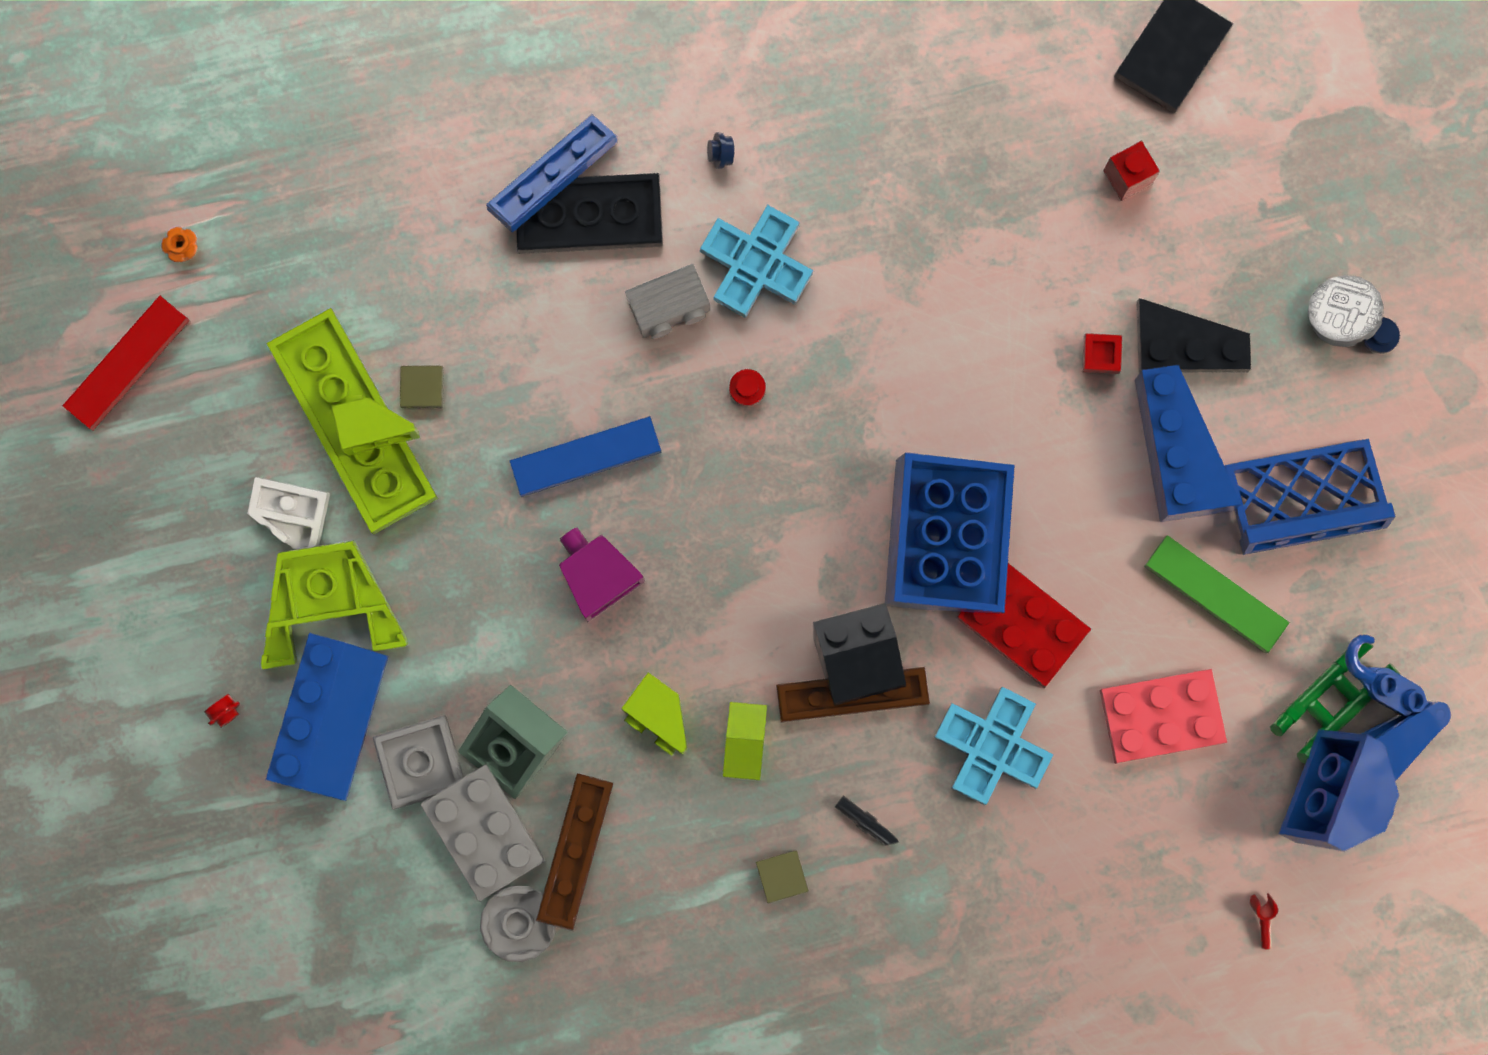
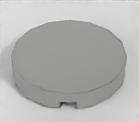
M511 886L498 891L488 900L481 913L480 931L485 945L495 955L510 962H524L538 957L549 947L556 933V927L536 921L543 893L529 886Z

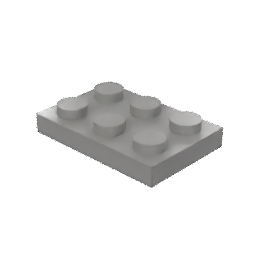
M487 763L420 804L479 902L545 862L544 857Z

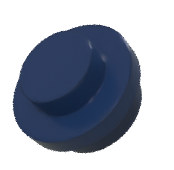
M716 132L713 140H709L707 144L708 160L714 163L716 169H723L725 165H732L734 161L733 138L731 136H724L722 132Z
M1383 317L1382 324L1374 336L1368 340L1364 339L1363 342L1374 353H1388L1399 343V328L1394 321Z

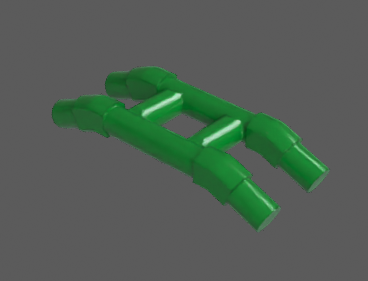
M1369 643L1362 644L1358 650V659L1360 660L1374 646ZM1346 651L1279 715L1270 726L1273 734L1279 737L1283 736L1306 710L1322 726L1320 730L1339 732L1373 700L1364 686L1358 690L1344 675L1348 671L1345 663ZM1389 663L1385 667L1400 674V672L1391 663ZM1332 685L1348 700L1334 716L1318 701ZM1317 732L1297 753V758L1304 764L1307 758H1309Z

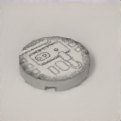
M1348 275L1331 278L1318 286L1310 298L1308 317L1316 335L1333 346L1341 347L1357 345V342H1361L1364 339L1368 340L1374 336L1382 324L1384 313L1380 292L1374 285L1361 277Z

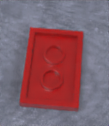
M1009 563L1007 569L1005 612H961L957 617L960 622L1043 688L1049 684L1091 630L1088 625Z

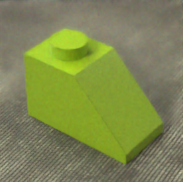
M353 395L341 399V404L332 406L341 449L347 456L420 438L419 431L413 423L369 397L363 398L362 395Z

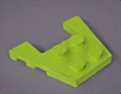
M354 540L278 553L270 600V615L265 633L264 654L261 659L262 669L296 664L297 656L291 625L366 613L373 651L408 645L401 626Z

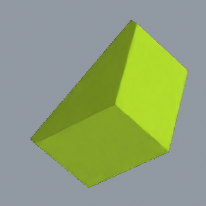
M730 702L723 777L760 780L767 705Z

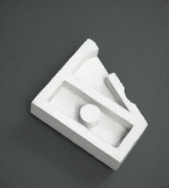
M255 477L247 514L261 525H265L272 531L274 536L283 543H287L294 550L319 546L330 493Z

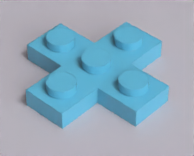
M767 205L753 231L748 235L718 218L700 248L702 254L730 269L714 295V301L746 318L764 287L795 305L813 275L812 269L783 254L799 227V221Z
M1004 687L1000 688L986 719L951 703L934 738L968 754L951 787L952 789L983 805H987L1002 772L1034 789L1038 788L1053 754L1020 738L1036 703Z

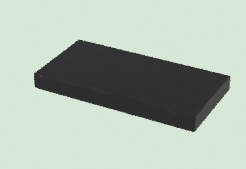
M659 173L577 177L516 229L518 254L662 247Z

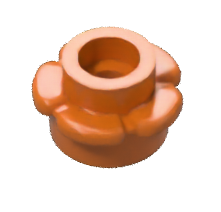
M174 227L167 232V237L163 238L162 250L174 262L188 261L197 252V237L190 229L183 230L181 227ZM182 241L183 245L177 247V242Z

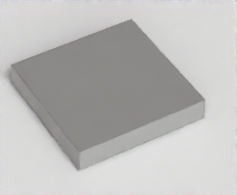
M445 715L372 737L393 810L425 801L463 778L452 734Z

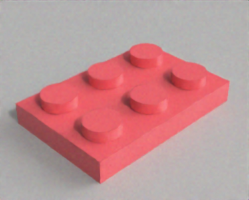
M1212 669L1099 690L1115 764L1227 743Z

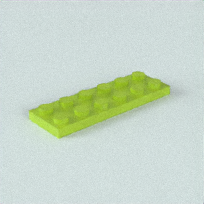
M332 308L266 343L373 535L438 499L407 442L347 456L341 449L332 406L341 404V399L353 395H362L363 398L369 397L386 408L387 406Z

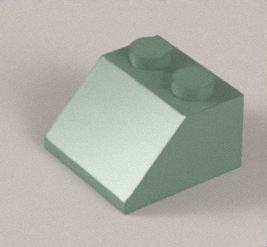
M510 684L485 708L458 752L477 768L487 763L501 788L516 799L551 758L568 732Z

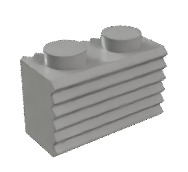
M694 264L625 291L626 299L643 338L651 335L652 339L665 336L672 331L671 326L685 321L686 325L697 323L706 317L705 313L710 311L709 299Z

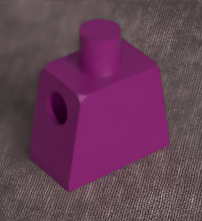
M576 527L560 538V542L570 554V557L561 562L559 566L587 622L645 582L643 575L603 535L588 543L579 528Z

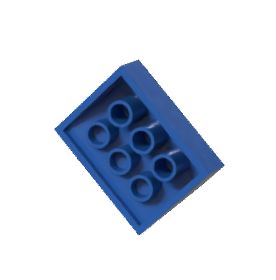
M906 452L896 459L885 594L887 606L920 610L982 613L1005 612L1015 465Z

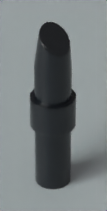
M844 795L835 805V808L856 823L860 830L866 834L869 833L883 845L888 846L899 843L898 839L877 821V818L868 811H863Z

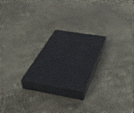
M1163 0L1116 71L1114 77L1175 114L1234 23L1196 0Z

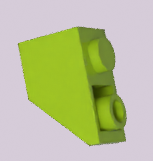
M648 672L621 708L627 714L624 721L641 734L645 729L655 734L658 738L654 743L671 756H673L675 751L684 755L687 751V743L679 694Z

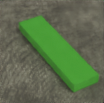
M1168 535L1165 536L1144 565L1148 570L1264 653L1270 652L1290 623Z

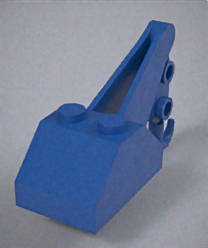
M1366 634L1358 635L1351 640L1345 653L1346 666L1348 671L1356 679L1360 680L1373 700L1399 715L1361 734L1318 729L1309 758H1307L1279 831L1280 835L1295 843L1346 851L1385 832L1394 814V808L1399 797L1395 781L1450 721L1451 711L1449 706L1444 702L1427 701L1425 693L1419 685L1389 668L1366 667L1360 663L1358 650L1364 643L1373 644L1375 638Z

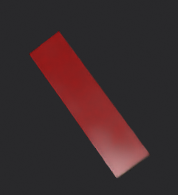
M159 295L62 406L89 429L94 431L190 320Z

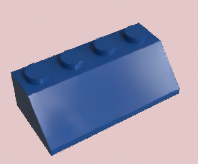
M309 633L265 780L347 801L389 656Z

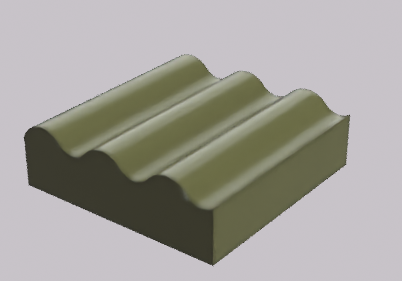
M401 366L400 407L443 408V367Z
M797 850L756 862L767 903L809 891Z

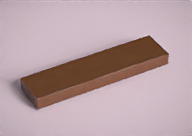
M925 667L903 669L906 687L836 706L833 705L826 679L776 685L781 723L929 705Z
M577 773L538 911L537 922L573 931L613 782Z

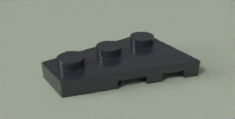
M1141 298L1137 300L1139 372L1179 365L1182 372H1249L1251 370L1250 333Z

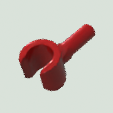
M1267 893V903L1261 906L1259 899L1253 894L1249 902L1259 918L1261 948L1268 950L1271 949V920L1278 914V905L1271 895Z

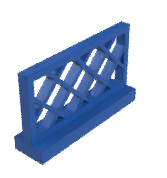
M1369 439L1225 465L1242 503L1234 511L1241 534L1239 542L1243 555L1386 529L1396 517L1392 503H1387ZM1362 452L1365 466L1360 473L1341 462L1346 453ZM1339 454H1340V456L1338 457V459H1335V458L1332 457V456H1334V455H1339ZM1319 458L1333 466L1324 480L1305 469L1310 460ZM1304 461L1302 466L1296 464V462ZM1284 465L1296 472L1288 487L1269 476L1275 466ZM1268 468L1265 473H1264L1263 471L1259 470V469ZM1335 469L1355 480L1347 494L1328 483ZM1366 471L1368 473L1369 478L1364 476ZM1249 472L1261 480L1254 491L1250 493L1238 485L1235 474ZM1300 475L1319 486L1311 500L1292 490ZM1264 482L1283 493L1275 507L1255 496ZM1358 483H1361L1373 490L1376 502L1363 504L1350 495ZM1323 489L1342 500L1336 510L1327 511L1314 503ZM1241 496H1242L1243 498L1247 499V501H1246V503L1244 504V506H1243V502H1242ZM1286 496L1306 507L1301 516L1291 518L1278 510ZM1251 502L1270 513L1264 523L1248 524L1245 511ZM1345 503H1347V504H1349V505L1352 506V507L1343 508V506L1345 505ZM1309 510L1315 512L1314 514L1306 515ZM1273 516L1279 519L1276 521H1271Z

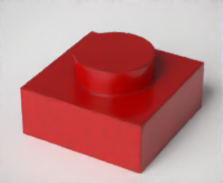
M1086 333L1083 337L1082 372L1119 374L1122 363V335Z

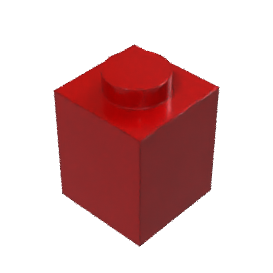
M1142 140L1111 156L1103 170L1121 201L1152 185L1160 172Z

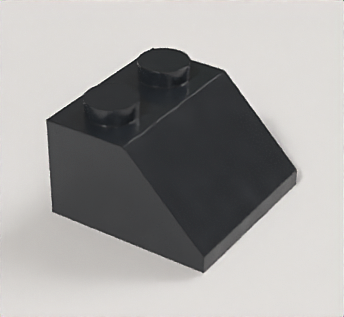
M886 603L813 622V639L834 706L906 687L897 636Z

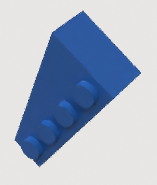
M1179 365L1142 370L1134 381L1160 522L1232 512L1237 509L1242 503Z

